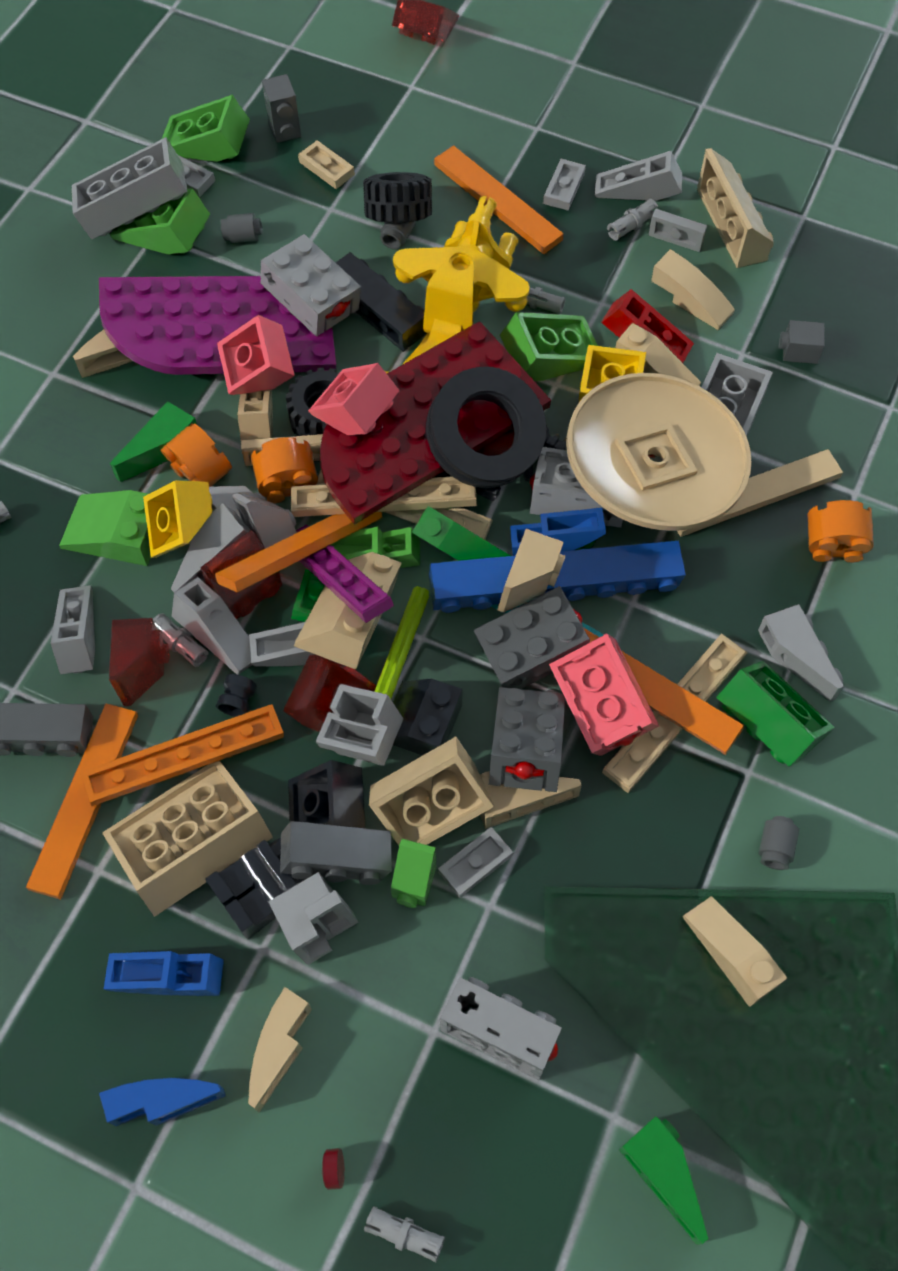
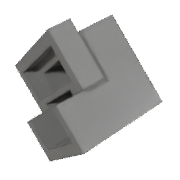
M340 684L330 706L334 713L328 712L315 742L319 747L333 750L339 755L384 766L403 717L387 694Z
M319 872L268 901L292 951L307 965L332 951L327 940L358 923L351 908L336 890L333 891Z

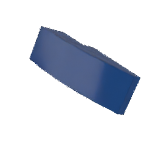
M602 508L540 514L541 523L510 526L513 556L517 554L526 529L562 541L561 551L578 549L606 534Z
M172 951L109 953L104 990L156 995L220 996L224 960L211 953L176 954Z
M164 1078L124 1084L100 1092L99 1095L107 1123L118 1126L146 1114L148 1122L157 1126L226 1096V1093L219 1084L195 1079Z

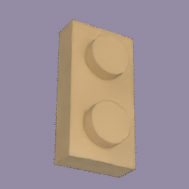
M318 140L298 154L299 162L335 189L355 175L354 167Z

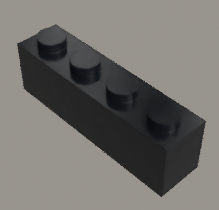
M349 252L336 262L338 266L361 286L359 310L355 312L401 351L404 352L427 334L423 330L424 309L408 300L401 290H396L391 286L383 275L375 273L363 259H358Z

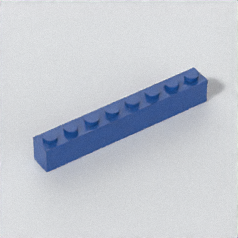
M679 541L560 551V554L565 555L562 568L555 586L548 585L545 593L560 586L567 600L576 601L589 595L606 598L620 592L637 595L651 589H659L660 592L672 591L679 587L686 576ZM516 556L431 563L429 582L433 611L442 610L445 613H452L465 607L483 610L490 608L492 605L499 604Z

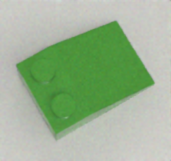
M229 95L170 116L162 139L167 137L177 155L183 158L215 162L227 158L232 159L240 152L250 119L235 97Z
M187 189V192L179 199L170 200L160 205L155 211L146 212L136 217L133 222L114 228L110 236L113 240L167 255L183 254L191 250L193 242L204 229V224L211 214L193 189Z
M515 312L500 333L505 349L534 381H544L584 369L588 345L598 346L585 317L579 315Z
M126 490L80 495L60 542V548L148 566L151 554L143 499L148 494Z

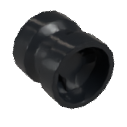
M227 675L223 683L224 694L218 697L215 705L216 708L224 714L233 717L248 713L250 708L248 700L255 694L256 683L241 675Z

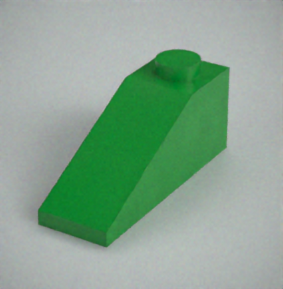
M167 401L110 462L116 479L123 482L169 461L160 450L192 423L197 424L195 417Z
M427 506L412 531L413 534L458 561L511 556L430 506Z
M655 1116L627 1141L619 1151L696 1245L704 1244L709 1238L683 1147L677 1141L680 1135L666 1119L660 1121Z

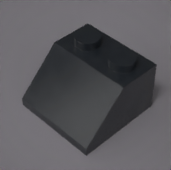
M435 679L402 681L393 704L403 717V721L393 745L425 755L446 743L462 707L463 689Z
M330 760L289 779V823L290 821L365 828L362 767Z

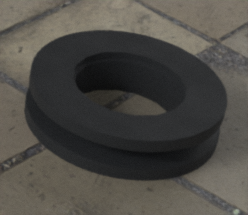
M475 367L456 374L442 387L430 406L426 421V434L433 456L449 475L470 486L494 488L516 480L536 461L542 451L546 438V419L538 397L522 379L499 368ZM473 400H486L497 404L506 411L513 423L515 434L510 449L501 455L487 456L475 452L465 444L457 424L461 407Z

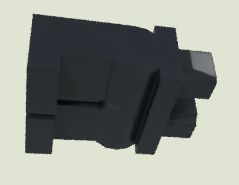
M281 838L269 845L266 840H263L256 845V848L245 853L238 861L220 873L216 871L205 878L247 940L276 918L268 901L306 880L295 879L291 876L292 874L280 873Z

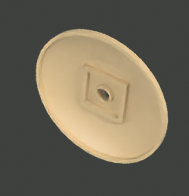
M635 373L609 379L593 388L582 398L575 408L568 426L566 438L568 459L581 486L604 509L625 521L642 527L678 531L693 529L711 523L722 517L737 503L749 480L751 451L746 434L739 421L711 393L677 377L656 373ZM653 454L660 457L662 462H655L648 455Z

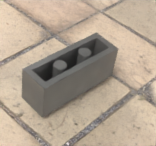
M0 703V755L6 756L10 755L11 752H24L30 756H42L46 752L73 757L77 753H84L91 738L94 717L86 704Z
M290 821L281 832L280 873L292 874L291 876L295 879H307L319 872L329 882H342L346 879L359 880V883L363 885H375L392 871L391 831Z

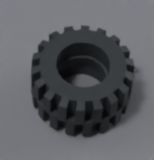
M392 172L376 174L364 179L365 217L378 222L406 223L423 220L432 215L431 178L419 173Z
M317 368L318 371L312 372V370L306 371V376L299 375L295 379L296 384L291 383L289 386V393L286 394V406L291 429L297 436L323 434L327 423L311 415L308 410L338 376L336 369L330 368L329 371H324V368Z

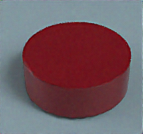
M341 1148L326 1149L323 1154V1181L328 1190L342 1189L344 1185V1157Z

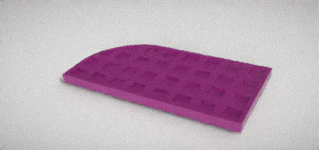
M261 276L99 277V311L106 335L126 357L146 368L175 375L224 374L217 343L257 315H260L283 326L294 372H306L309 370L316 372L318 371L317 368H324V371H329L330 368L336 369L332 327L328 330L324 329V332L316 337L261 285Z

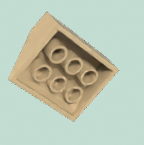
M220 761L208 764L102 832L137 893L154 917L207 882L205 878L218 871L220 873L238 861L245 853L256 848V845L263 840L267 842L273 838L258 810Z

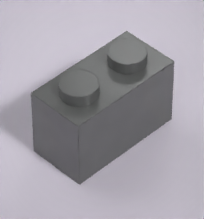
M284 74L262 80L268 122L276 143L301 137L296 95L288 75Z

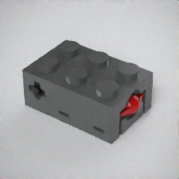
M560 586L473 630L503 688L522 689L552 674L553 672L549 664L590 643V639L582 626L581 614L571 607Z
M499 687L489 785L501 786V784H504V787L542 791L543 788L547 792H557L563 740L565 706L563 694Z

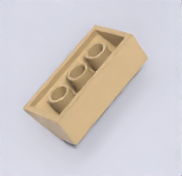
M712 148L706 149L697 191L737 268L767 261L774 244L773 236L763 224L761 213L757 212L754 207L751 194L745 190L741 175L736 173L730 161Z
M374 552L349 559L355 567L391 596L401 562ZM325 586L298 635L294 647L357 669L382 614L365 623Z

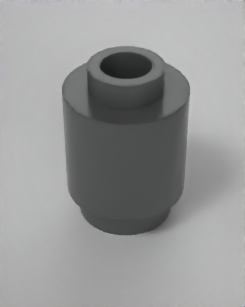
M254 213L228 215L227 218L221 219V231L224 241H230L231 243L258 241V235L263 233L261 219L256 218Z
M416 221L384 223L380 236L382 243L390 249H398L400 246H403L412 232Z
M774 816L772 820L765 821L759 849L761 864L776 870H787L789 863L794 861L799 828L793 824L794 821L784 816Z

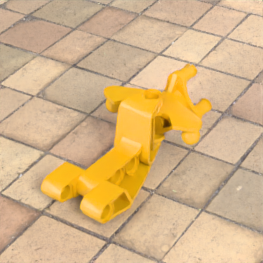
M482 196L479 199L474 214L470 215L468 221H458L456 223L452 236L447 239L444 247L401 249L394 254L395 274L400 282L411 283L420 277L428 282L423 330L427 335L404 363L473 325V312L479 307V301L494 298L496 302H505L507 309L512 312H519L525 308L530 289L529 283L509 270L513 262L512 255L518 244V238L514 234L507 232L501 236L499 245L494 241L490 230V219L497 205L493 198L489 197L485 206L487 196Z

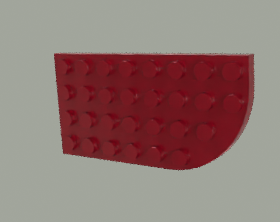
M480 321L387 373L400 391L392 400L393 405L375 421L376 426L372 431L365 435H346L326 424L320 446L323 478L331 496L354 525L445 471L436 461L429 447L426 421L430 406L442 387L456 374L475 367H494L506 370L522 379L534 391L543 407V411L550 408L551 399ZM473 400L463 405L459 411L457 419L459 433L465 444L475 452L514 429L507 412L497 404L486 400Z

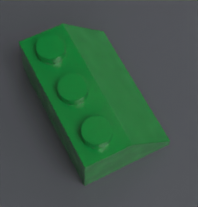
M764 661L740 669L716 697L723 703V709L730 716L738 718L747 726V732L754 739L766 744L771 749V755L778 762L789 767L800 761L835 728Z

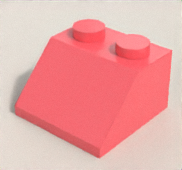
M257 315L217 343L227 390L230 395L272 390L295 376L283 326L263 316Z
M379 363L347 368L338 374L308 411L314 417L346 435H365L375 428V421L379 416L393 405L392 400L400 390Z

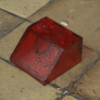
M398 0L391 26L398 28V34L413 38V34H418L422 36L421 41L435 45L436 40L446 41L458 21L459 14L446 7L423 0Z
M252 530L200 567L206 585L222 598L236 619L250 614L258 603L265 598L274 596L282 586L279 571L240 592H235L217 584L216 573L265 549Z
M152 618L112 620L109 681L123 705L131 706L164 675V663H169L170 659L169 646L163 643L162 630H157Z
M316 654L309 655L283 711L305 727L320 732L328 712L334 713L330 706L340 684L369 691H375L376 685L353 668Z

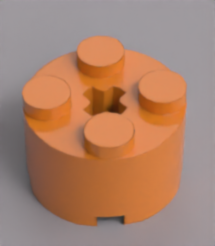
M195 423L187 426L160 450L171 462V468L180 478L185 476L189 481L208 482L209 487H212L232 469V465L223 452L219 453L214 446L216 443Z
M295 437L277 438L262 444L263 450L256 454V450L252 453L251 460L258 491L267 498L268 502L280 503L285 497L291 496V486L317 484V471L311 446L307 441L303 440L304 444L297 443Z
M851 500L827 502V508L819 511L818 505L811 508L808 512L809 551L813 554V560L826 562L831 560L832 557H844V561L850 563L862 561L863 554L869 552L874 547L872 509L870 507L867 510L863 509V503Z

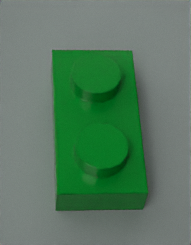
M305 569L291 617L293 620L306 622L325 587L308 569Z

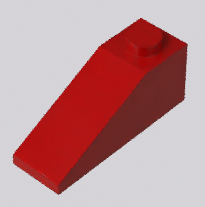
M632 289L612 303L601 322L619 338L634 323L657 336L682 363L694 345L687 336Z

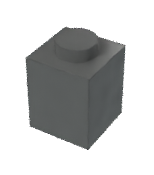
M789 320L786 332L782 331L779 338V349H783V361L818 364L825 346L824 323Z

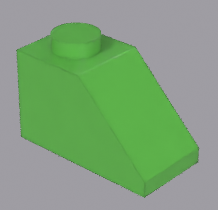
M401 838L391 884L392 897L397 899L396 902L410 908H416L417 904L426 906L437 868L435 847Z

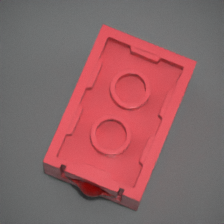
M605 634L549 664L592 754L602 756L620 746H629L635 738L659 727L616 639L609 634Z

